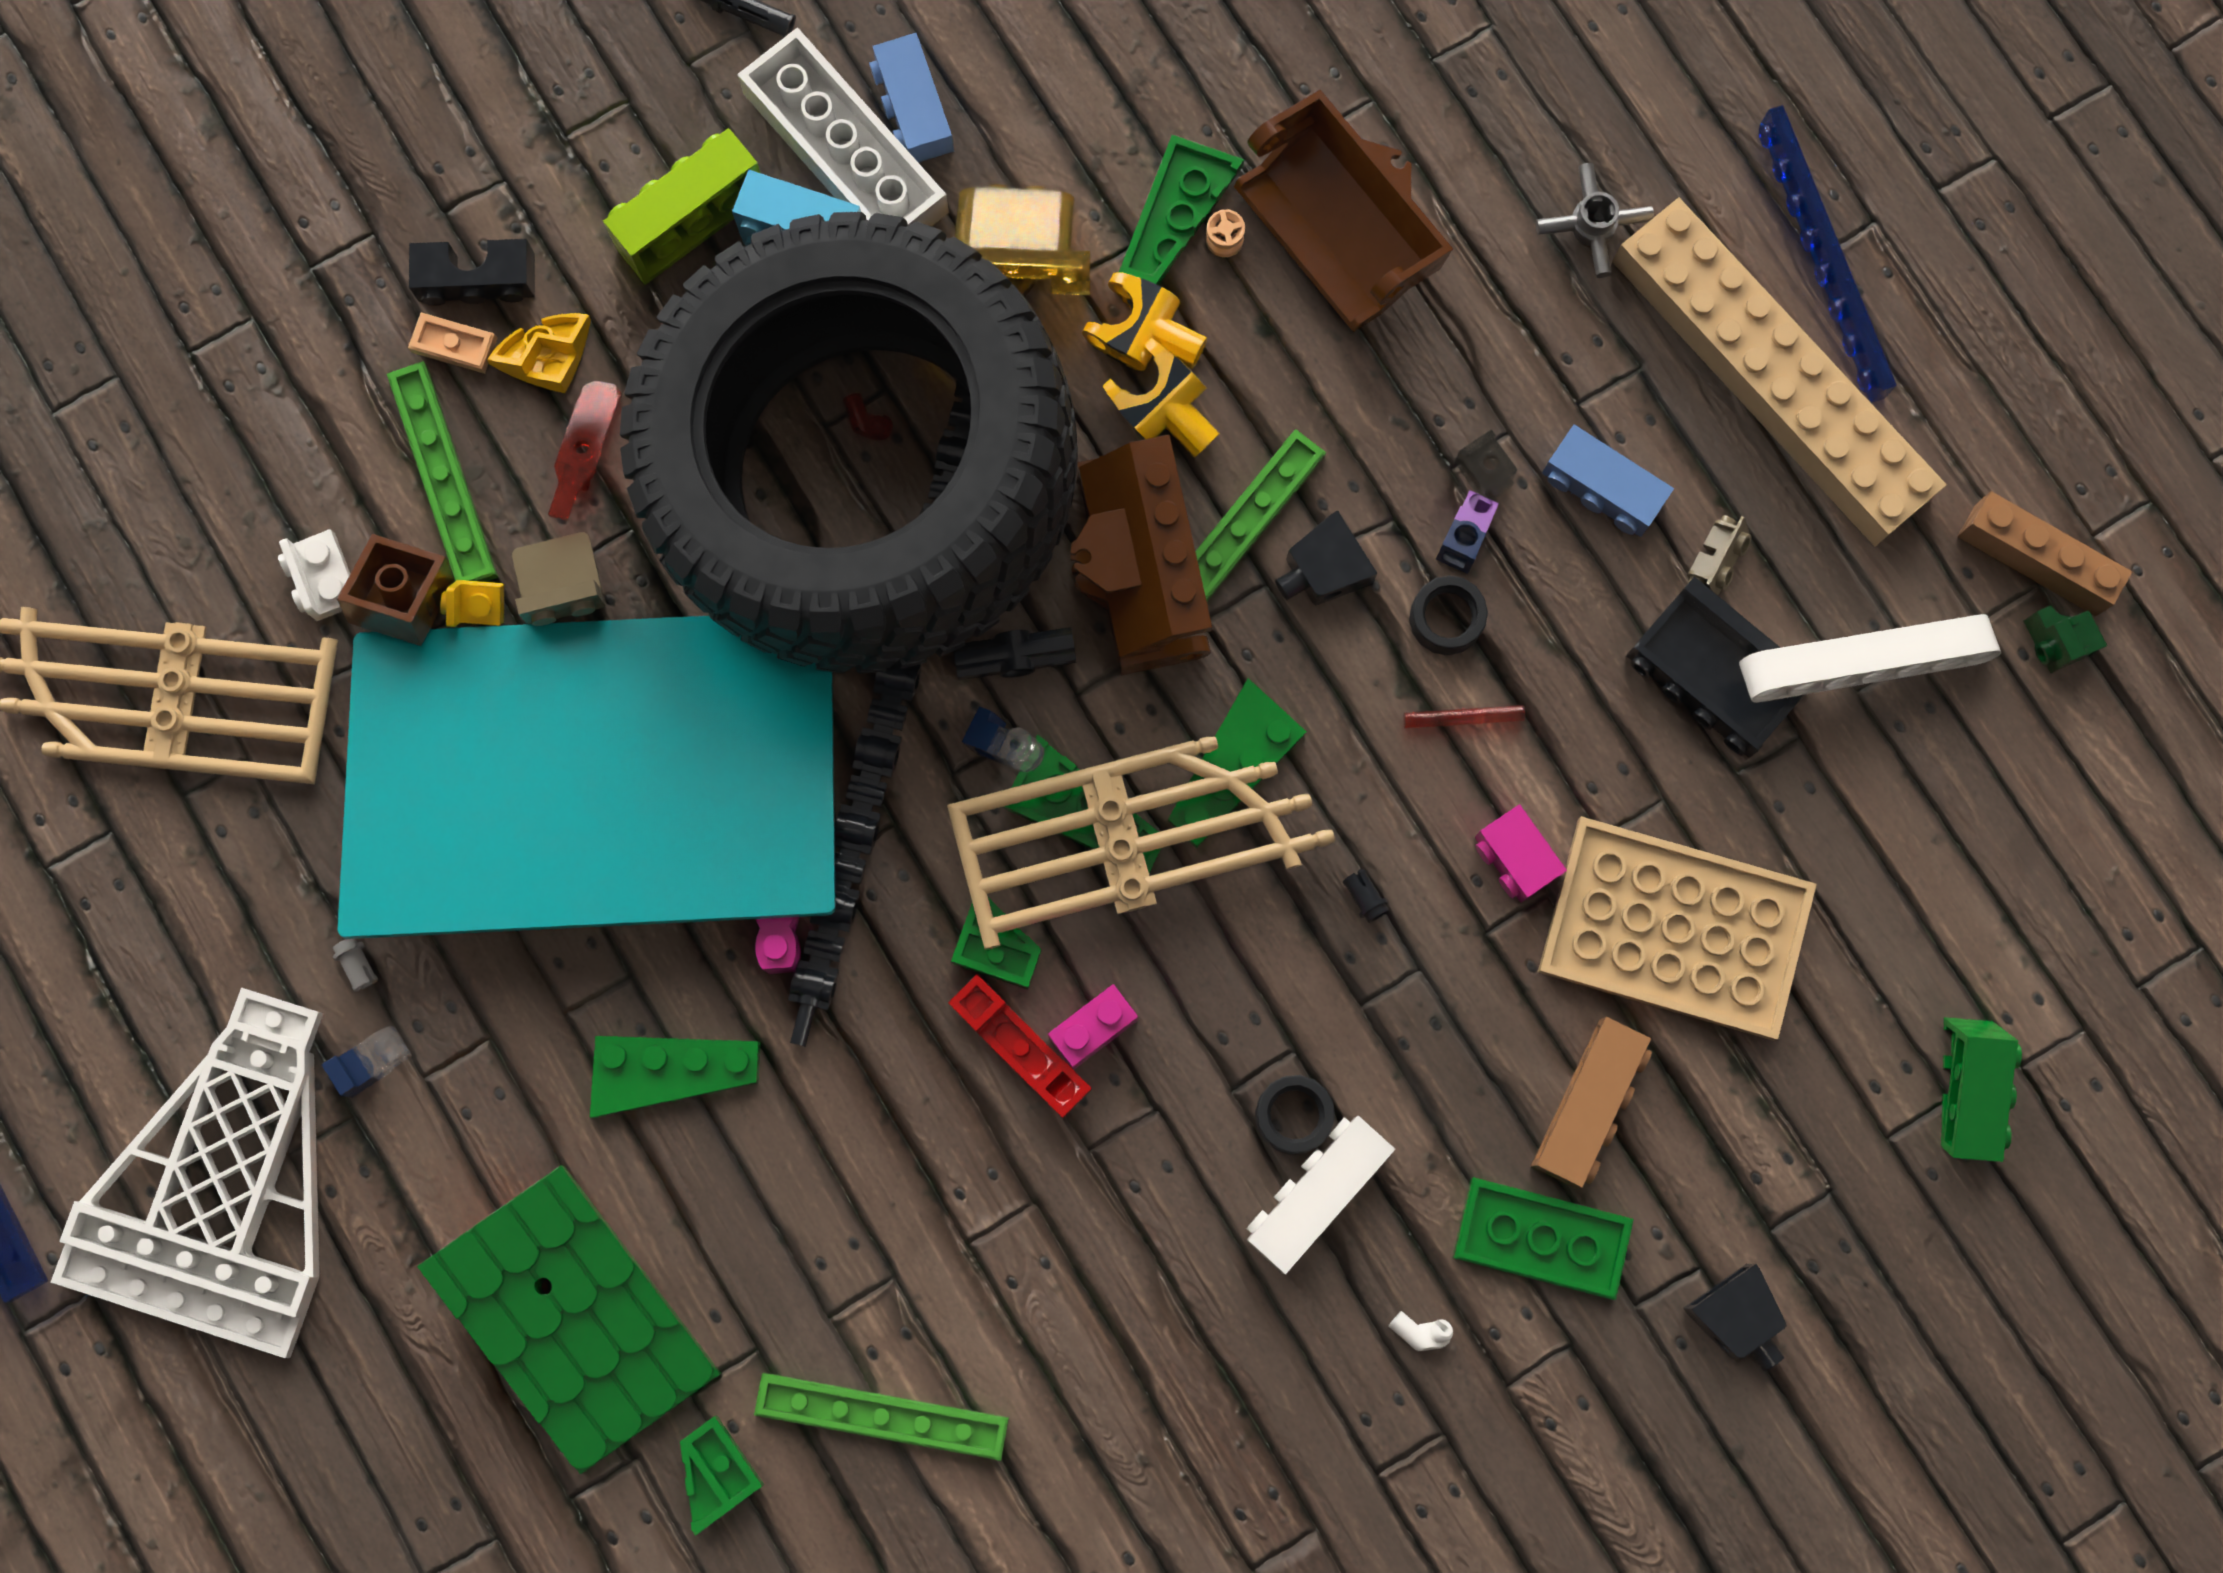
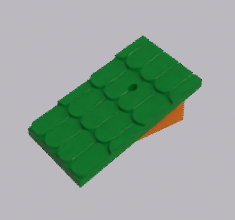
M564 1165L554 1169L544 1178L537 1181L417 1266L454 1317L461 1322L489 1361L495 1365L538 1424L542 1425L580 1475L722 1374ZM549 1281L552 1284L551 1291H549L548 1288Z

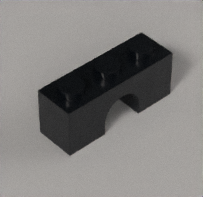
M527 239L487 240V257L483 264L476 269L466 271L458 269V256L449 242L409 243V289L419 302L432 306L443 305L445 301L461 300L467 304H480L484 302V299H500L510 303L520 302L523 298L535 297V253Z

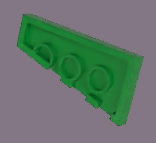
M1171 135L1119 273L1130 274L1159 285L1242 169L1244 159Z
M1248 678L1215 735L1218 749L1205 753L1202 760L1230 772L1250 766L1257 767L1265 762H1275L1277 765L1306 735L1307 731ZM1193 774L1189 782L1201 780L1204 778L1199 775ZM1259 778L1256 782L1248 783L1247 785L1254 789L1262 779ZM1228 789L1177 802L1168 818V822L1176 828L1229 814L1242 801ZM1208 836L1189 840V842L1197 849Z
M1037 734L1011 788L1080 769ZM1080 786L1007 805L1003 809L1037 823L1087 810L1088 805L1083 787ZM1136 813L1132 814L1139 837L1159 832ZM1093 825L1059 833V835L1089 849L1099 848ZM1162 848L1143 853L1149 874Z
M595 1036L590 1118L604 1117L614 1113L632 1111L656 1104L669 1103L698 1095L758 1084L761 1042Z

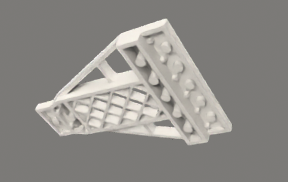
M241 988L228 1025L212 1043L208 1055L79 1202L74 1201L59 1241L65 1243L51 1283L279 1357L291 1358L320 1277L314 1054L310 1053V1049L323 1013ZM222 1070L228 1071L227 1073L221 1075ZM241 1076L266 1083V1085L248 1093ZM232 1079L241 1098L222 1107L215 1093L216 1086ZM279 1088L290 1091L286 1102ZM271 1091L279 1111L260 1119L252 1100ZM193 1093L170 1157L167 1158L146 1151V1145ZM211 1104L213 1112L206 1115L209 1105ZM244 1105L253 1124L234 1133L225 1114ZM300 1117H302L303 1201L279 1194L275 1189V1183ZM218 1119L226 1138L207 1147L200 1132L201 1127ZM279 1119L272 1141H270L264 1126ZM256 1131L265 1150L246 1159L237 1140ZM196 1144L199 1152L191 1155ZM230 1145L238 1164L219 1173L211 1153ZM137 1156L166 1166L146 1221L99 1205L100 1198ZM202 1158L211 1178L192 1187L185 1171L186 1167ZM265 1158L256 1182L249 1166ZM242 1171L250 1190L231 1199L223 1179ZM181 1184L184 1192L176 1195ZM215 1185L223 1204L204 1213L196 1193ZM188 1199L196 1218L178 1227L171 1213V1208L173 1205ZM250 1199L241 1221L235 1206ZM272 1200L304 1210V1271L257 1257L252 1252V1246L267 1205ZM227 1211L235 1231L217 1240L208 1220ZM200 1225L206 1240L185 1234L184 1232ZM235 1239L232 1248L222 1246L228 1243L229 1241Z

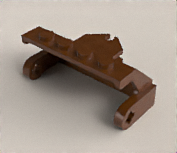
M1321 89L1263 123L1248 139L1247 144L1258 157L1270 154L1261 165L1239 177L1234 188L1353 332L1383 314L1410 288L1439 271L1453 251L1452 246L1411 199V162L1407 161L1403 168H1395L1391 164V160L1399 159L1402 154L1401 150L1361 139Z
M1170 435L1130 442L1099 458L1077 462L1078 478L1088 520L1078 538L1071 543V561L1075 562L1072 567V573H1080L1075 577V588L1108 612L1121 676L1190 662L1210 655L1211 650L1207 636L1186 637L1212 631V623Z

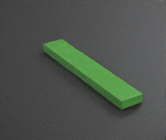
M422 361L387 373L455 581L487 582L498 578L427 364Z
M1295 429L1195 551L1206 601L1211 598L1324 459L1326 452Z
M762 1373L754 1412L755 1416L1000 1461L1002 1460L1009 1417L770 1373Z

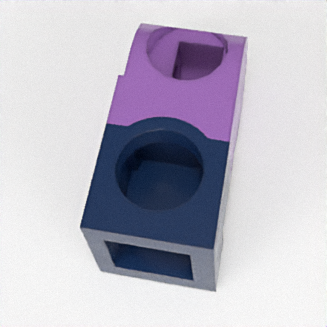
M1470 490L1463 505L1460 506L1436 560L1468 574L1499 503Z

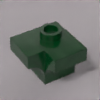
M2050 605L2035 612L2023 621L2035 643L2034 649L2038 660L2047 666L2050 673L2087 658L2108 646L2089 610L2076 616H2064L2056 612Z

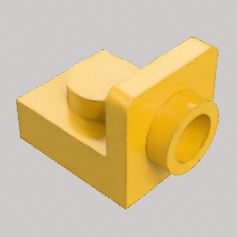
M456 580L447 587L446 591H443L441 596L440 610L442 615H446V626L456 627L459 623L496 626L503 624L504 584Z

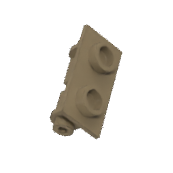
M1724 515L1721 520L1714 522L1703 545L1704 548L1714 551L1715 554L1712 556L1699 552L1687 574L1689 578L1687 584L1693 577H1696L1717 596L1721 589L1726 590L1729 587L1734 575L1733 567L1738 557L1746 554L1751 543L1752 536L1745 517L1741 516L1737 523L1733 518Z

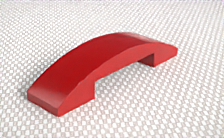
M978 974L948 1002L980 1037L1062 1118L1092 1090Z

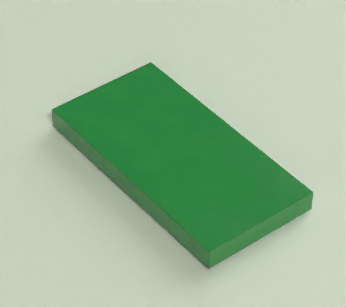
M1471 1177L1452 1258L1616 1300L1634 1219Z

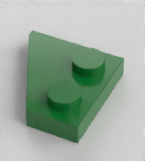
M988 897L993 918L1005 915L1006 913ZM972 903L951 963L1028 990L1042 952L1041 948L1028 935H1025L1019 928L997 933L1000 946L985 950Z
M717 1415L680 1441L682 1462L685 1464L686 1492L687 1496H689L691 1508V1529L696 1536L764 1486V1483Z

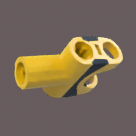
M1113 273L1108 282V287L1122 297V301L1129 305L1132 313L1126 321L1120 324L1109 325L1103 323L1101 325L1095 322H1087L1082 331L1084 338L1110 358L1139 371L1146 369L1153 356L1144 346L1148 340L1153 338L1180 359L1188 368L1193 369L1204 350L1207 337L1172 321L1180 304L1178 297L1148 280L1126 273Z
M1151 338L1144 346L1155 357L1153 360L1158 366V382L1153 390L1143 395H1134L1126 389H1121L1111 378L1103 385V388L1124 418L1145 439L1157 437L1167 429L1195 458L1220 434L1191 404L1207 387L1180 359Z

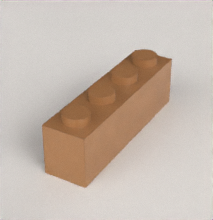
M1992 491L1975 504L1957 536L2086 611L2089 610L2094 616H2098L2115 604L2132 574L2131 570Z
M1607 1016L1598 1021L1530 1167L1574 1189L1583 1188L1584 1183H1592L1600 1167V1162L1595 1159L1601 1146L1608 1147L1617 1131L1618 1125L1613 1123L1619 1108L1623 1110L1627 1108L1634 1094L1635 1088L1630 1086L1636 1071L1639 1073L1644 1071L1650 1060L1652 1051L1647 1049L1651 1041L1650 1037Z

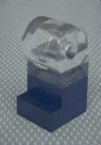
M979 706L962 743L977 755L1016 770L1029 772L1037 768L1044 757L1042 744L1023 728H1013L1010 730L1005 728L1006 723L993 711Z
M388 1026L373 1033L344 1054L334 1056L321 1065L339 1094L353 1098L392 1072V1069L410 1057L411 1052L395 1027Z

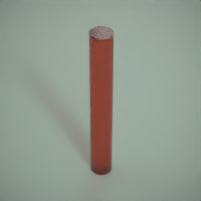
M1524 705L1406 712L1403 714L1405 729L1525 720Z

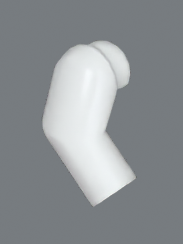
M1402 1311L1397 1314L1388 1326L1417 1351L1441 1349L1449 1344L1453 1336V1328L1446 1320L1440 1319L1435 1322L1417 1325Z

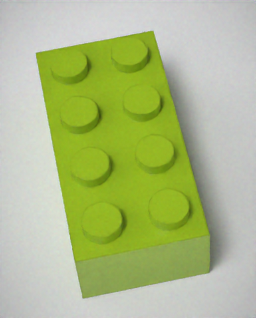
M729 128L721 134L716 133L710 136L703 143L701 149L690 157L680 158L673 164L670 172L659 180H651L646 183L636 197L628 203H621L615 206L609 212L608 217L603 220L617 251L645 285L734 219L732 210L748 169L761 173L758 162Z

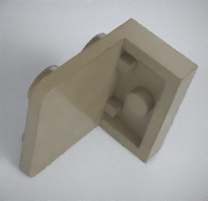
M579 532L519 547L513 551L512 559L521 598L515 599L518 614L527 624L534 626L548 625L559 618L571 615L584 616L593 613L595 609L606 607L592 542L587 533Z

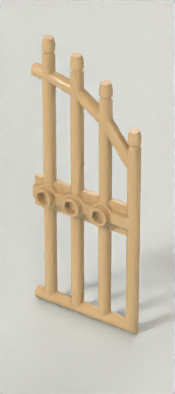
M21 607L20 620L1 618V634L20 635L21 659H4L0 657V673L4 671L8 674L24 675L35 700L23 699L21 701L19 698H3L0 700V710L12 714L20 712L22 715L46 717L70 742L65 745L61 742L43 743V755L53 758L63 757L64 759L315 784L338 640L324 637L321 639L320 650L205 639L207 627L189 623L166 622L164 634L38 622V610L30 607ZM37 637L158 649L161 652L157 673L38 661ZM202 654L315 665L317 670L314 689L199 677ZM44 677L154 688L151 710L147 712L55 702ZM196 693L311 704L308 726L304 728L192 716ZM71 720L147 727L144 750L95 746ZM189 732L305 743L301 767L185 755Z
M1204 737L1198 741H1188L947 805L985 950L1000 946L997 933L1113 902L1117 914L1135 911L1157 904L1155 891L1282 858L1286 869L1299 867L1302 863L1298 853L1313 850L1316 846L1324 847L1335 842L1333 830H1321L1314 835L1306 834L1290 839L1278 817L1291 814L1292 811L1299 812L1311 807L1312 800L1310 795L1300 794L1293 796L1292 799L1285 798L1270 803L1266 802L1247 784L1256 782L1259 778L1263 780L1278 774L1276 763L1265 762L1257 767L1250 766L1230 772L1195 757L1199 753L1205 754L1218 749L1216 737ZM1171 763L1204 778L1128 798L1122 775ZM1080 786L1083 787L1088 805L1087 810L972 839L967 820L969 815ZM1225 789L1231 791L1249 807L1248 809L1142 837L1138 836L1132 815ZM1261 821L1275 842L1149 876L1143 854L1144 852ZM1089 825L1094 827L1099 848L987 878L982 877L977 858L979 854ZM1104 864L1110 887L993 918L987 896L989 893Z

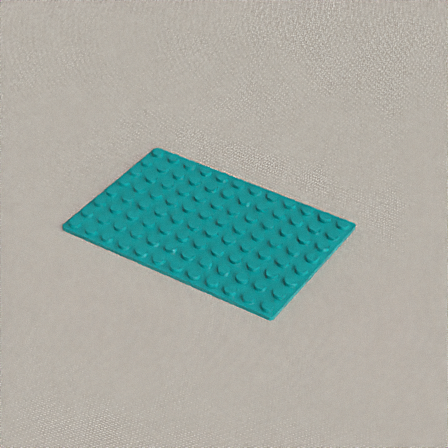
M709 616L564 622L543 626L523 624L430 629L422 646L378 632H360L355 635L353 639L338 911V933L342 938L360 939L826 916L834 913L836 902L832 672L816 670L815 663L802 667L778 659L777 654L764 653L743 642L741 635L736 637L725 630Z

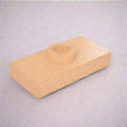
M421 312L408 349L411 353L485 374L489 364L487 359L494 350L498 338L494 333Z

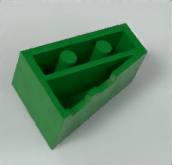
M1944 1017V1030L1952 1031L1951 1056H1943V1069H1951L1949 1092L1948 1094H1942L1941 1147L1953 1158L2003 1162L2004 1151L2010 1147L2012 1139L2008 1119L2009 1111L2015 1107L2017 1091L2013 1080L2015 1069L2020 1067L2022 1060L2021 1046L2015 1037L1993 1021Z

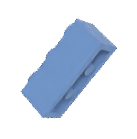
M917 33L872 46L875 61L869 62L875 84L883 83L886 95L881 96V101L887 119L895 118L898 127L897 130L892 131L893 135L918 163L954 152L952 134Z
M1573 424L1542 472L1543 475L1548 477V482L1556 489L1563 492L1570 491L1581 498V503L1590 511L1606 514L1614 520V524L1621 531L1630 535L1635 533L1640 537L1648 529L1674 490L1673 487L1575 424Z

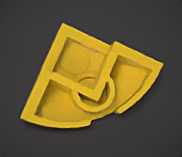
M568 313L542 318L541 322L543 325L532 327L526 333L522 328L514 331L492 351L487 359L489 365L510 376L542 388L566 393L584 351L591 323L590 316L587 314Z

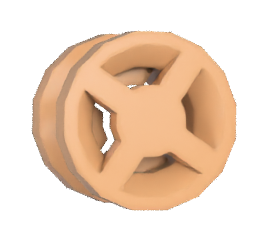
M1229 209L1217 211L1209 218L1206 245L1214 255L1231 257L1241 250L1245 234L1243 218L1237 212Z

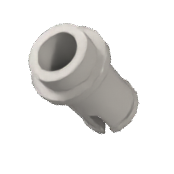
M345 939L333 946L335 951L333 958L335 961H340L353 986V991L356 992L371 986L378 981V978L374 975L362 951L365 947L363 942H358L357 939Z

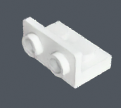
M329 529L294 544L287 538L279 541L283 554L278 555V559L286 576H292L296 589L292 591V597L301 613L306 612L316 621L342 612L337 598L350 576V571L336 534Z

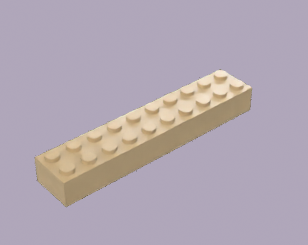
M1680 197L1620 245L1612 261L1613 264L1874 547L1947 485Z

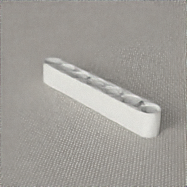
M1980 614L1760 651L1740 660L1739 666L1751 701L1757 703L1978 665L1998 657L2002 652L1988 615Z

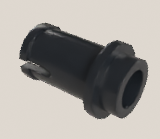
M1360 869L1357 871V875L1353 873L1344 879L1343 884L1347 887L1360 908V918L1365 917L1368 923H1371L1389 912L1386 906L1388 900L1387 898H1381L1368 877L1367 871Z

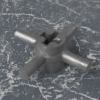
M1585 163L1578 167L1583 200L1577 204L1573 214L1570 216L1537 219L1536 232L1538 235L1573 231L1575 238L1580 243L1591 246L1596 277L1605 278L1611 275L1606 241L1613 236L1617 226L1649 222L1654 218V210L1652 206L1619 210L1617 201L1610 194L1598 192L1594 164ZM1588 214H1595L1594 221L1596 224L1588 219Z

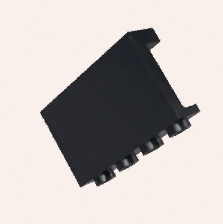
M1696 577L1692 578L1626 655L1631 660V666L1636 672L1646 678L1651 676L1663 686L1661 690L1670 700L1677 704L1682 702L1694 712L1692 714L1693 718L1701 726L1709 730L1712 728L1725 738L1724 743L1731 751L1741 756L1745 754L1748 758L1760 750L1766 739L1804 696L1800 695L1757 703L1751 701L1739 666L1740 660L1756 652L1781 647Z

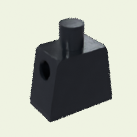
M1337 510L1291 547L1286 560L1292 570L1276 579L1275 583L1286 600L1305 590L1312 603L1320 605L1370 586L1375 581L1377 571Z
M1745 1264L1683 1308L1731 1359L1740 1360L1751 1353L1763 1371L1774 1367L1784 1359L1783 1354L1771 1338L1784 1330L1787 1325L1757 1264Z

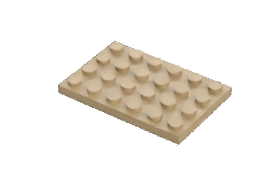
M1581 816L1577 821L1565 867L1567 871L1563 874L1538 973L1772 1041L1778 1040L1817 884Z

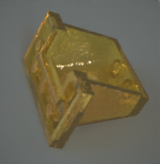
M992 184L987 186V188H966L959 192L954 237L978 251L982 255L981 258L989 260L1007 278L1051 279L1052 294L1090 295V251H1073L1075 198L1071 194L1062 191H1050L1042 186L1009 189V187L1001 184Z

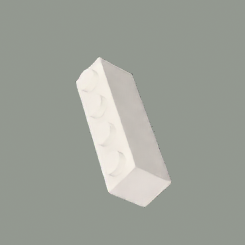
M1359 1116L1354 1117L1351 1122L1344 1117L1329 1134V1137L1334 1140L1324 1152L1317 1148L1301 1165L1307 1172L1295 1184L1289 1179L1277 1192L1274 1198L1279 1203L1268 1215L1262 1210L1246 1228L1252 1233L1246 1241L1282 1274H1286L1395 1150L1391 1144Z

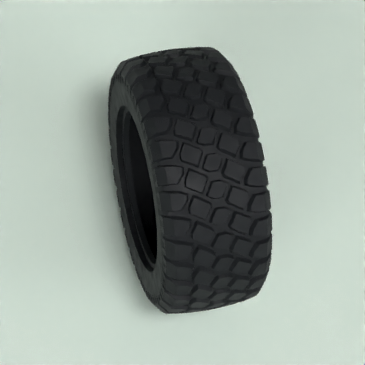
M834 212L830 216L829 221H825L824 217L817 214L793 219L790 222L789 229L783 230L777 224L752 234L751 244L745 247L740 241L715 256L716 266L712 269L703 265L683 284L686 293L682 297L673 295L658 314L657 319L661 325L658 330H648L637 352V355L643 360L641 366L631 367L624 392L625 396L632 401L631 404L622 407L620 436L629 440L628 444L620 448L625 479L634 480L627 488L636 517L645 518L642 522V530L655 554H662L659 561L677 585L683 586V592L704 613H709V617L718 625L736 637L741 635V640L764 653L777 654L778 659L802 667L815 663L816 670L845 673L856 667L859 674L886 672L887 668H890L895 663L899 669L927 663V658L931 657L934 653L942 657L965 646L966 639L971 636L978 638L999 623V616L1005 611L1011 612L1029 593V585L1033 581L1039 580L1052 559L1054 547L1059 545L1068 521L1069 509L1072 506L1078 459L1075 414L1063 367L1045 328L1028 301L989 260L981 258L982 255L956 237L946 238L947 235L942 230L918 221L907 225V220L903 217L880 213L873 214L867 220L863 212ZM867 350L901 352L935 364L958 380L970 393V431L964 454L953 478L930 507L899 530L874 541L855 546L816 548L784 541L766 533L750 522L742 490L743 460L750 435L761 413L773 397L787 383L806 369L827 359L851 352Z

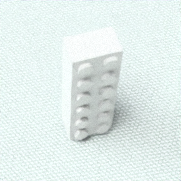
M798 27L737 74L744 96L828 191L837 199L859 205L861 212L866 215L867 220L873 214L880 213L903 217L907 220V225L918 221L932 227L949 213L946 193Z

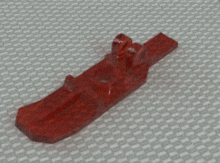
M596 380L585 384L578 396L554 465L559 483L548 512L549 517L568 521L579 491H588L591 479L596 473L595 470L607 440L614 414L622 399V394L615 384ZM585 445L589 447L585 453L580 454L576 452L579 446Z

